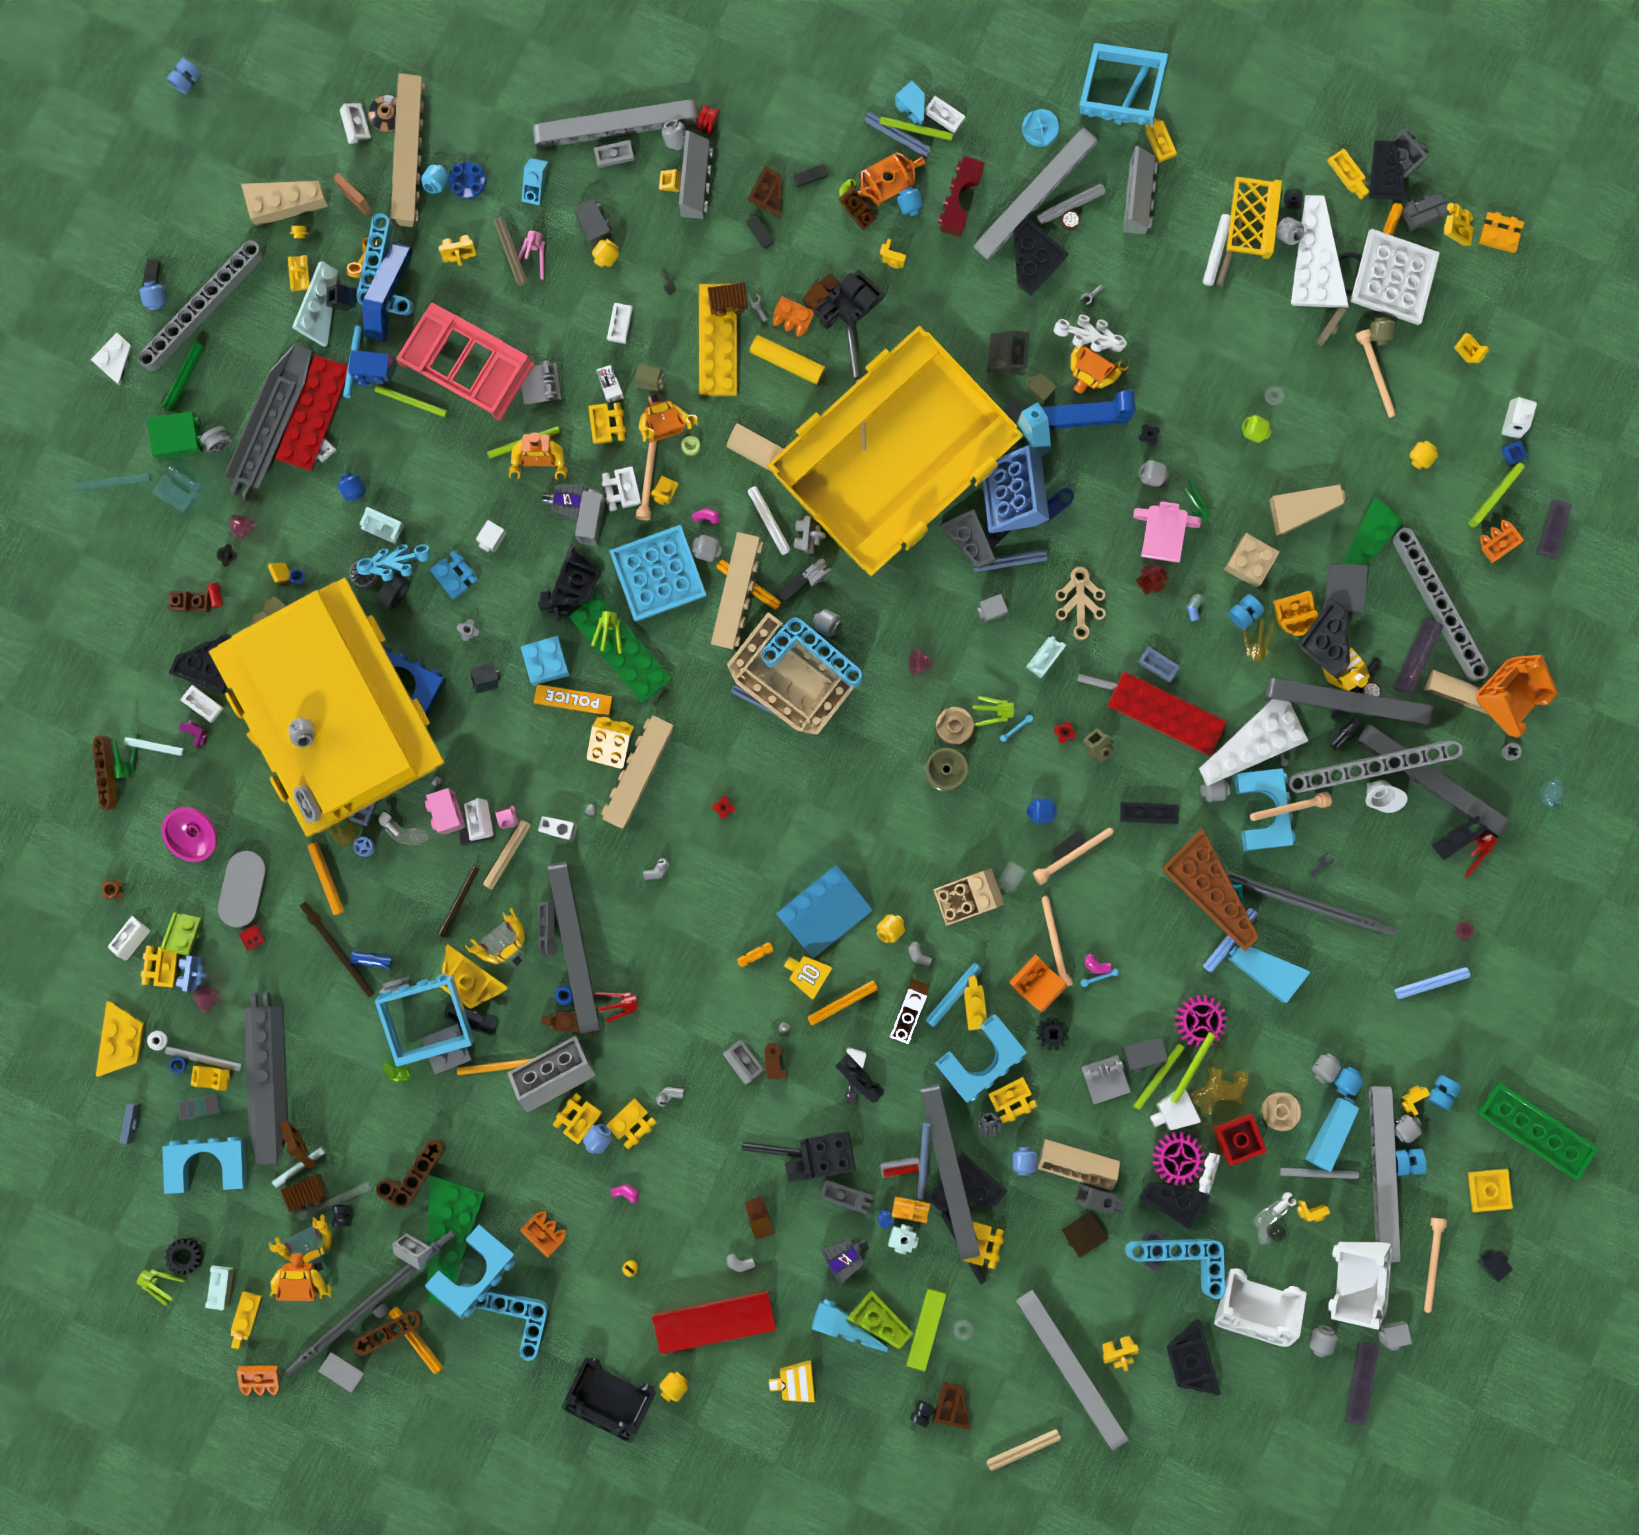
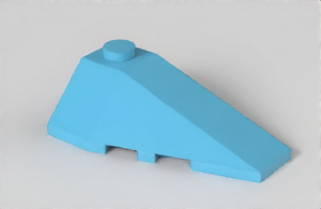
M824 1299V1302L819 1300L812 1321L813 1330L833 1337L841 1334L847 1341L857 1342V1340H861V1344L887 1352V1344L875 1335L846 1320L849 1315L838 1306H835V1302Z

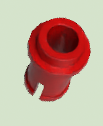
M219 583L208 584L206 591L209 592L211 608L223 606L224 603L220 591L222 587L219 586Z

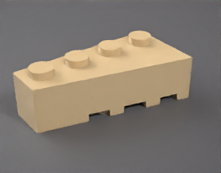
M319 181L241 184L250 218L256 227L328 207L324 189Z

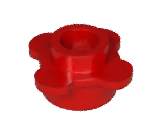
M1065 722L1064 725L1054 728V733L1057 734L1058 742L1061 744L1076 737L1070 722Z
M726 796L721 797L718 803L712 805V809L718 812L721 819H725L730 812L735 811V806L730 804Z

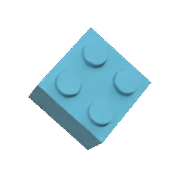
M558 636L521 646L530 682L533 686L570 676L562 644Z

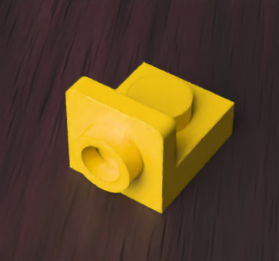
M661 475L655 490H652L651 493L654 501L661 505H664V503L670 505L679 483Z

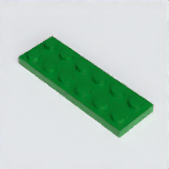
M597 593L592 597L589 604L582 605L569 618L592 644L599 618H602V612L614 611ZM617 616V619L620 620L622 653H618L615 626L612 630L608 629L604 651H601L604 628H601L594 647L644 704L671 681L672 678Z
M1500 1082L1495 1084L1477 1113L1478 1116L1575 1181L1580 1179L1599 1149Z

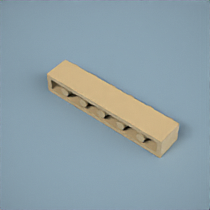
M737 532L711 641L712 645L736 650V646H740L742 638L739 635L740 629L744 628L746 622L744 612L745 609L748 610L750 605L749 591H753L755 584L753 574L754 572L757 573L759 561H757L758 553H762L764 546L760 537Z
M653 715L651 719L648 718L643 727L645 732L643 736L639 735L635 743L637 748L634 753H630L626 763L629 765L626 771L622 770L618 778L620 783L617 788H613L610 794L612 800L609 805L606 804L603 808L601 815H603L602 819L625 830L675 728L674 725Z

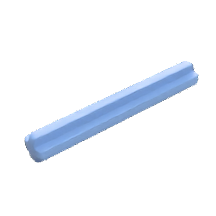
M1251 908L1247 910V914L1251 922H1253L1258 913ZM1227 935L1203 967L1207 971L1213 972L1236 942Z
M1461 968L1395 989V994L1398 999L1469 978L1470 972L1468 968Z

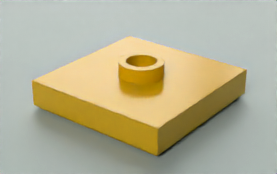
M1508 1169L1467 1172L1472 1212L1513 1209Z

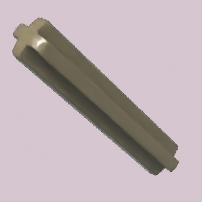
M503 217L495 218L494 223L515 280L519 286L525 285L527 278L505 219Z

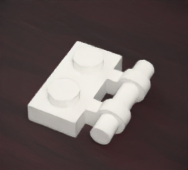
M633 466L614 470L616 478L610 479L609 473L602 474L603 481L601 483L602 487L605 488L607 496L605 500L606 504L609 505L610 511L617 510L616 503L620 501L623 508L641 504ZM615 485L618 486V495H614L612 487Z
M1209 1152V1156H1207L1204 1163V1174L1200 1177L1199 1191L1211 1193L1221 1155Z

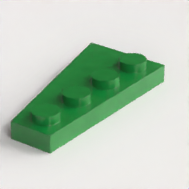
M1374 497L1342 563L1368 565L1404 520Z

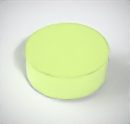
M687 436L681 443L682 450L687 455L693 456L700 451V441L695 436Z

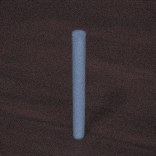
M924 1123L922 1128L918 1199H925L931 1127L928 1123Z

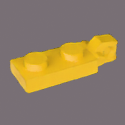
M1155 117L1154 125L1144 124V130L1158 162L1161 163L1175 157L1177 152L1163 120L1160 118L1156 119Z
M1343 148L1328 158L1327 162L1351 193L1355 192L1360 200L1366 197L1369 193L1365 186L1366 177L1346 150Z
M976 975L968 976L969 987H965L964 991L968 1030L981 1029L979 1026L987 1020L984 990L982 985L978 986Z
M246 1291L242 1292L231 1328L230 1336H234L232 1348H242L243 1341L248 1340L249 1336L252 1335L263 1296Z

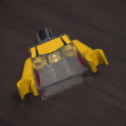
M510 908L512 913L510 916H506L503 912L505 920L478 944L474 939H471L470 941L474 946L469 948L465 945L470 953H474L486 962L505 964L510 960L517 968L525 961L519 954V951L525 947L523 944L525 942L524 926L515 917L514 910Z

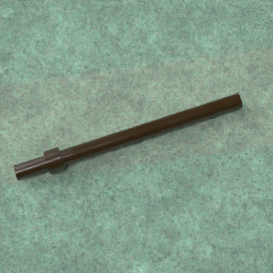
M306 901L299 906L308 917L309 923L316 927L368 998L375 994L322 924L317 912L314 913Z

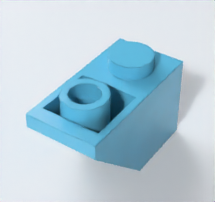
M911 81L896 94L895 106L900 112L904 111L912 124L923 126L925 93Z
M530 158L524 166L522 202L535 205L541 204L547 180V161Z

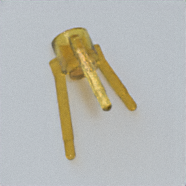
M1274 619L1271 621L1264 647L1262 645L1263 620L1260 622L1258 643L1252 644V648H1250L1247 628L1243 630L1246 646L1245 655H1249V660L1264 661V657H1267V649L1275 625Z
M349 817L346 818L349 830L347 827L341 829L338 823L334 825L338 832L335 833L331 827L326 829L341 847L354 842V836L357 835L352 821L348 820Z

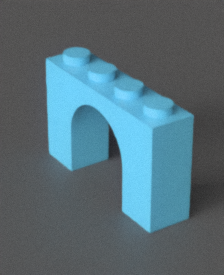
M1283 768L1234 775L1236 794L1261 792L1271 797L1276 807L1290 803L1289 792H1286L1285 784H1287V774L1283 772ZM1292 812L1276 815L1274 822L1268 828L1241 832L1243 851L1293 845L1295 833L1294 830H1291L1290 824L1293 821Z
M995 1014L979 1026L995 1048L994 1061L986 1070L982 1072L967 1071L950 1051L935 1063L966 1102L975 1100L979 1096V1092L984 1088L991 1087L997 1077L1005 1075L1009 1071V1067L1014 1063L1017 1064L1022 1061L1027 1053Z
M239 1136L227 1137V1141H220V1138H209L208 1142L201 1143L200 1139L188 1140V1144H181V1140L169 1141V1145L162 1146L164 1194L190 1191L189 1165L193 1157L199 1152L212 1153L219 1159L222 1165L223 1190L248 1187L246 1140H240Z
M480 1225L467 1237L466 1242L486 1260L487 1269L483 1279L472 1287L464 1288L455 1285L438 1270L425 1285L431 1294L461 1320L465 1317L468 1318L474 1312V1306L487 1297V1291L492 1286L495 1287L501 1281V1275L505 1271H509L515 1264V1255Z

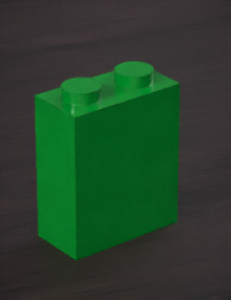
M192 411L147 418L152 456L157 460L203 453L202 446L204 444L200 440L202 435H200L199 428L202 427L201 420Z

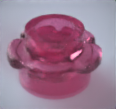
M1470 922L1457 923L1455 929L1457 937H1460L1461 940H1468L1469 937L1473 936L1474 928Z

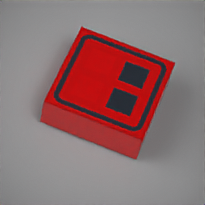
M257 925L238 934L247 951L266 942Z

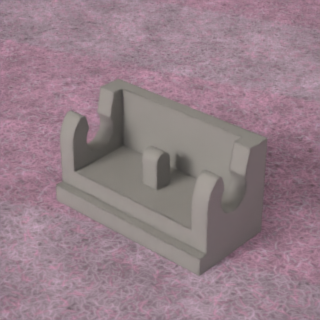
M332 1352L318 1371L351 1393L355 1391L364 1376L363 1372Z

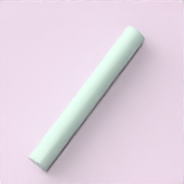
M128 737L124 740V745L182 756L184 752L183 748Z
M320 1147L310 1154L309 1157L312 1160H317L325 1154V1151ZM299 1162L272 1181L273 1185L276 1188L306 1168V1166Z

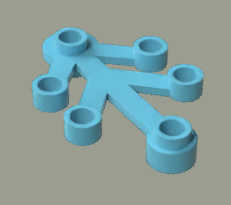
M406 544L397 546L396 550L391 554L388 549H381L372 559L364 558L358 561L357 572L363 575L378 574L382 576L384 581L394 578L391 569L401 571L402 576H409L413 573L411 565L401 563L418 559L421 562L429 560L431 555L429 546L419 545L415 547L414 553L409 554Z

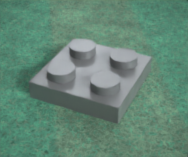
M456 1024L421 1039L424 1046L462 1036L463 1033L459 1024ZM468 1047L429 1057V1060L436 1075L471 1061L472 1057Z

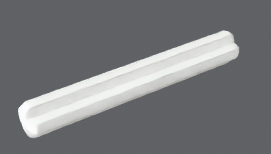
M1222 214L1203 278V283L1207 286H1212L1215 281L1229 231L1230 215Z
M756 486L750 488L748 494L782 555L789 553L790 547Z

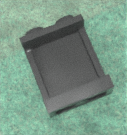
M1325 563L1327 580L1325 604H1322V609H1325L1332 599L1347 610L1348 614L1358 615V611L1364 612L1368 566L1364 564Z

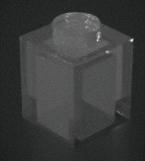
M1009 861L997 880L1000 883L999 887L1006 892L1010 890L1015 891L1027 871Z

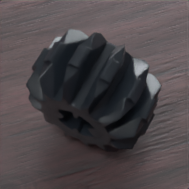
M1047 1018L1048 1025L1040 1022L1044 1029H1036V1032L1042 1033L1036 1039H1044L1040 1044L1041 1047L1048 1043L1047 1050L1050 1051L1052 1045H1054V1049L1057 1051L1059 1050L1058 1043L1063 1047L1066 1045L1062 1039L1069 1040L1068 1036L1063 1035V1033L1069 1032V1029H1061L1065 1023L1061 1022L1057 1025L1058 1018L1054 1019L1053 1024L1051 1019ZM1055 1029L1057 1037L1055 1039L1051 1037L1050 1039L1049 1030L1054 1031Z

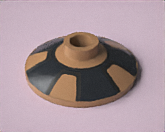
M384 95L376 98L371 103L368 117L376 129L383 132L395 130L396 97ZM384 109H389L387 113L382 112Z

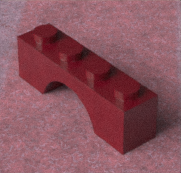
M967 156L963 157L962 162L958 161L955 170L958 173L957 178H953L949 189L952 192L950 196H946L944 202L946 210L945 213L940 214L938 224H941V232L961 238L968 214L961 208L959 196L968 188L978 187L985 162Z

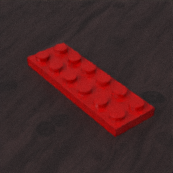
M317 355L314 356L304 387L275 459L277 461L313 472L345 388L347 365Z
M1125 671L1122 673L1107 704V707L1207 756L1212 755L1227 723Z

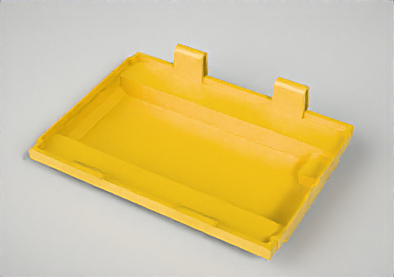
M920 325L891 352L887 349L883 350L865 367L868 371L865 376L821 416L817 412L795 431L799 436L767 465L790 494L870 577L878 572L902 549L901 545L903 543L907 545L905 550H910L928 532L927 525L970 487L971 481L974 478L977 480L974 484L976 487L988 478L998 467L997 461L1024 436L1017 428L1018 426L933 336ZM865 423V451H862L861 425Z
M346 578L333 582L319 591L316 590L236 633L232 638L209 651L227 687L234 692V694L230 692L225 693L233 711L239 718L245 719L271 771L277 773L279 778L271 776L270 781L279 798L283 802L289 803L306 837L330 828L362 809L369 807L376 801L391 795L395 791L436 770L437 767L445 763L426 727L431 723L417 698L412 700L382 645V642L386 639L373 615L367 617ZM305 718L313 723L316 737L314 742L307 747H298L291 743L288 727L296 719ZM306 785L311 789L317 804L322 810L320 820L312 823L306 821L294 798L293 792L296 787Z

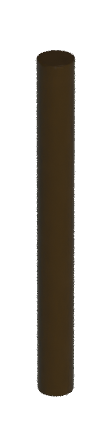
M472 866L437 935L445 937L480 870L479 868Z

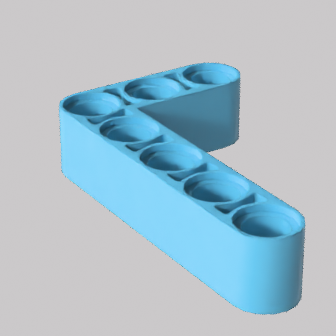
M376 214L372 219L357 292V300L361 305H363L364 296L371 285L368 284V277L371 275L375 277L389 249L393 222L384 214ZM386 219V226L380 228V221ZM382 238V245L376 247V240ZM378 257V264L372 266V259ZM397 295L392 296L387 306L388 313L401 316H409L414 311V304L410 300ZM403 302L408 304L405 311L400 310V305Z
M799 618L790 619L763 649L761 654L766 666L775 667L798 642L849 686L858 687L863 682L861 670ZM796 624L801 626L798 632L791 631L792 626ZM808 637L815 638L813 644H807L805 641ZM781 639L788 640L786 646L778 645ZM822 649L830 650L827 656H821L820 652ZM769 653L776 654L775 659L772 661L766 660V656ZM837 661L844 662V666L840 669L835 668L834 664ZM852 673H857L859 678L851 681L849 676Z
M1212 1239L1132 1241L1126 1245V1255L1140 1262L1201 1259L1202 1292L1214 1299L1221 1298L1225 1293L1224 1248L1218 1241ZM1214 1244L1215 1250L1213 1253H1210L1209 1248ZM1176 1245L1177 1252L1173 1255L1171 1251L1173 1246ZM1193 1245H1195L1196 1251L1195 1253L1191 1254L1190 1249ZM1158 1246V1253L1153 1255V1248ZM1136 1247H1139V1254L1137 1256H1134V1249ZM1214 1264L1215 1271L1210 1273V1267ZM1213 1284H1215L1216 1290L1215 1292L1211 1293L1210 1288Z
M462 1283L458 1286L466 1288L474 1285ZM489 1289L486 1301L484 1303L478 1302L474 1307L527 1319L520 1347V1355L526 1361L533 1360L540 1351L549 1312L548 1304L542 1300ZM498 1297L505 1300L504 1307H499L496 1304ZM515 1303H523L524 1311H518L515 1308ZM534 1307H542L544 1314L541 1316L536 1315ZM530 1326H536L539 1329V1334H531ZM528 1345L532 1346L535 1353L532 1355L527 1354L525 1347Z

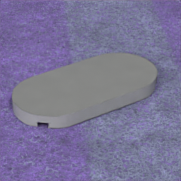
M242 851L235 854L228 862L218 904L219 916L228 926L244 927L257 916L267 873L266 864L257 853Z

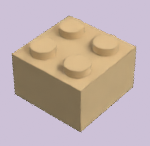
M1246 533L1241 538L1224 570L1249 585L1258 588L1277 558L1279 551Z

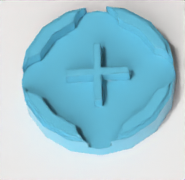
M1038 109L1028 113L1022 125V134L1025 140L1037 147H1045L1053 143L1059 132L1056 116L1045 109Z

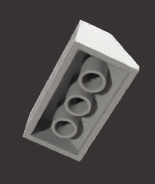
M686 131L679 208L681 217L703 219L704 212L707 213L708 201H705L706 194L709 195L710 183H707V176L711 177L709 158H713V147H710L708 139L691 131Z
M1135 146L1130 159L1123 232L1146 234L1147 229L1151 228L1152 217H1149L1150 210H1153L1154 199H1151V192L1155 191L1156 181H1153V174L1157 172V163H1154L1155 155L1138 146Z
M577 1036L507 1073L517 1100L527 1113L596 1076Z

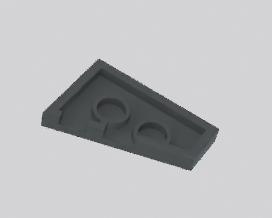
M974 509L940 525L979 569L996 562L994 553Z

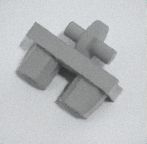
M805 516V519L797 520L795 527L796 531L803 532V538H795L794 548L805 551L808 554H814V546L819 545L820 539L826 537L825 533L820 532L821 526L816 525L817 521L811 519V516Z

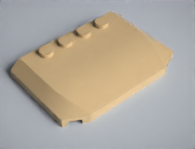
M768 612L731 658L727 666L736 685L793 729L799 732L818 735L855 687L845 683L798 642L777 666H766L761 656L762 651L784 627L781 621ZM781 639L778 645L786 646L788 640ZM769 653L766 656V660H774L776 654ZM851 675L849 676V679H850L851 681H855V680H856V679H855L854 677H852Z

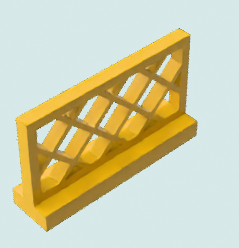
M1242 177L1235 178L1227 251L1262 255V258L1266 259L1271 257L1274 251L1282 180L1270 182ZM1239 183L1247 184L1250 190L1243 194L1239 189ZM1259 186L1268 187L1267 194L1263 197L1256 190ZM1251 192L1259 199L1252 205L1246 198ZM1240 200H1243L1248 206L1243 212H1240L1236 206ZM1260 202L1265 207V212L1261 215L1254 209V206ZM1249 210L1256 216L1250 223L1243 215ZM1239 217L1246 225L1240 230L1234 225V221ZM1257 220L1263 225V229L1258 233L1251 226ZM1246 228H1249L1254 235L1248 241L1241 234ZM1238 235L1243 244L1241 246H1232V239ZM1257 238L1261 244L1260 249H1253L1249 243Z

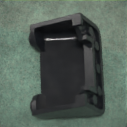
M585 1357L564 1399L562 1409L623 1441L632 1443L654 1399L656 1391L653 1390L652 1386L645 1383L636 1387L602 1370L601 1362L598 1359Z

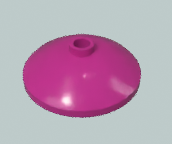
M181 807L171 811L163 820L162 837L168 849L175 856L185 861L198 862L208 858L214 852L217 845V833L213 823L202 812L189 807Z

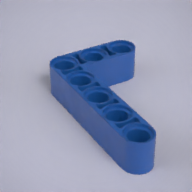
M392 242L364 297L362 311L364 335L367 338L382 342L387 338V306L411 260V246Z
M1130 390L1118 392L1113 402L1042 407L1048 417L1049 429L1122 424L1130 422L1136 412L1134 391Z

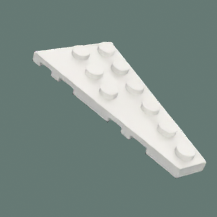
M1305 195L1302 217L1304 236L1299 242L1291 305L1349 308L1325 197Z
M1272 699L1227 741L1218 752L1199 768L1206 785H1211L1307 742L1308 739L1291 703Z

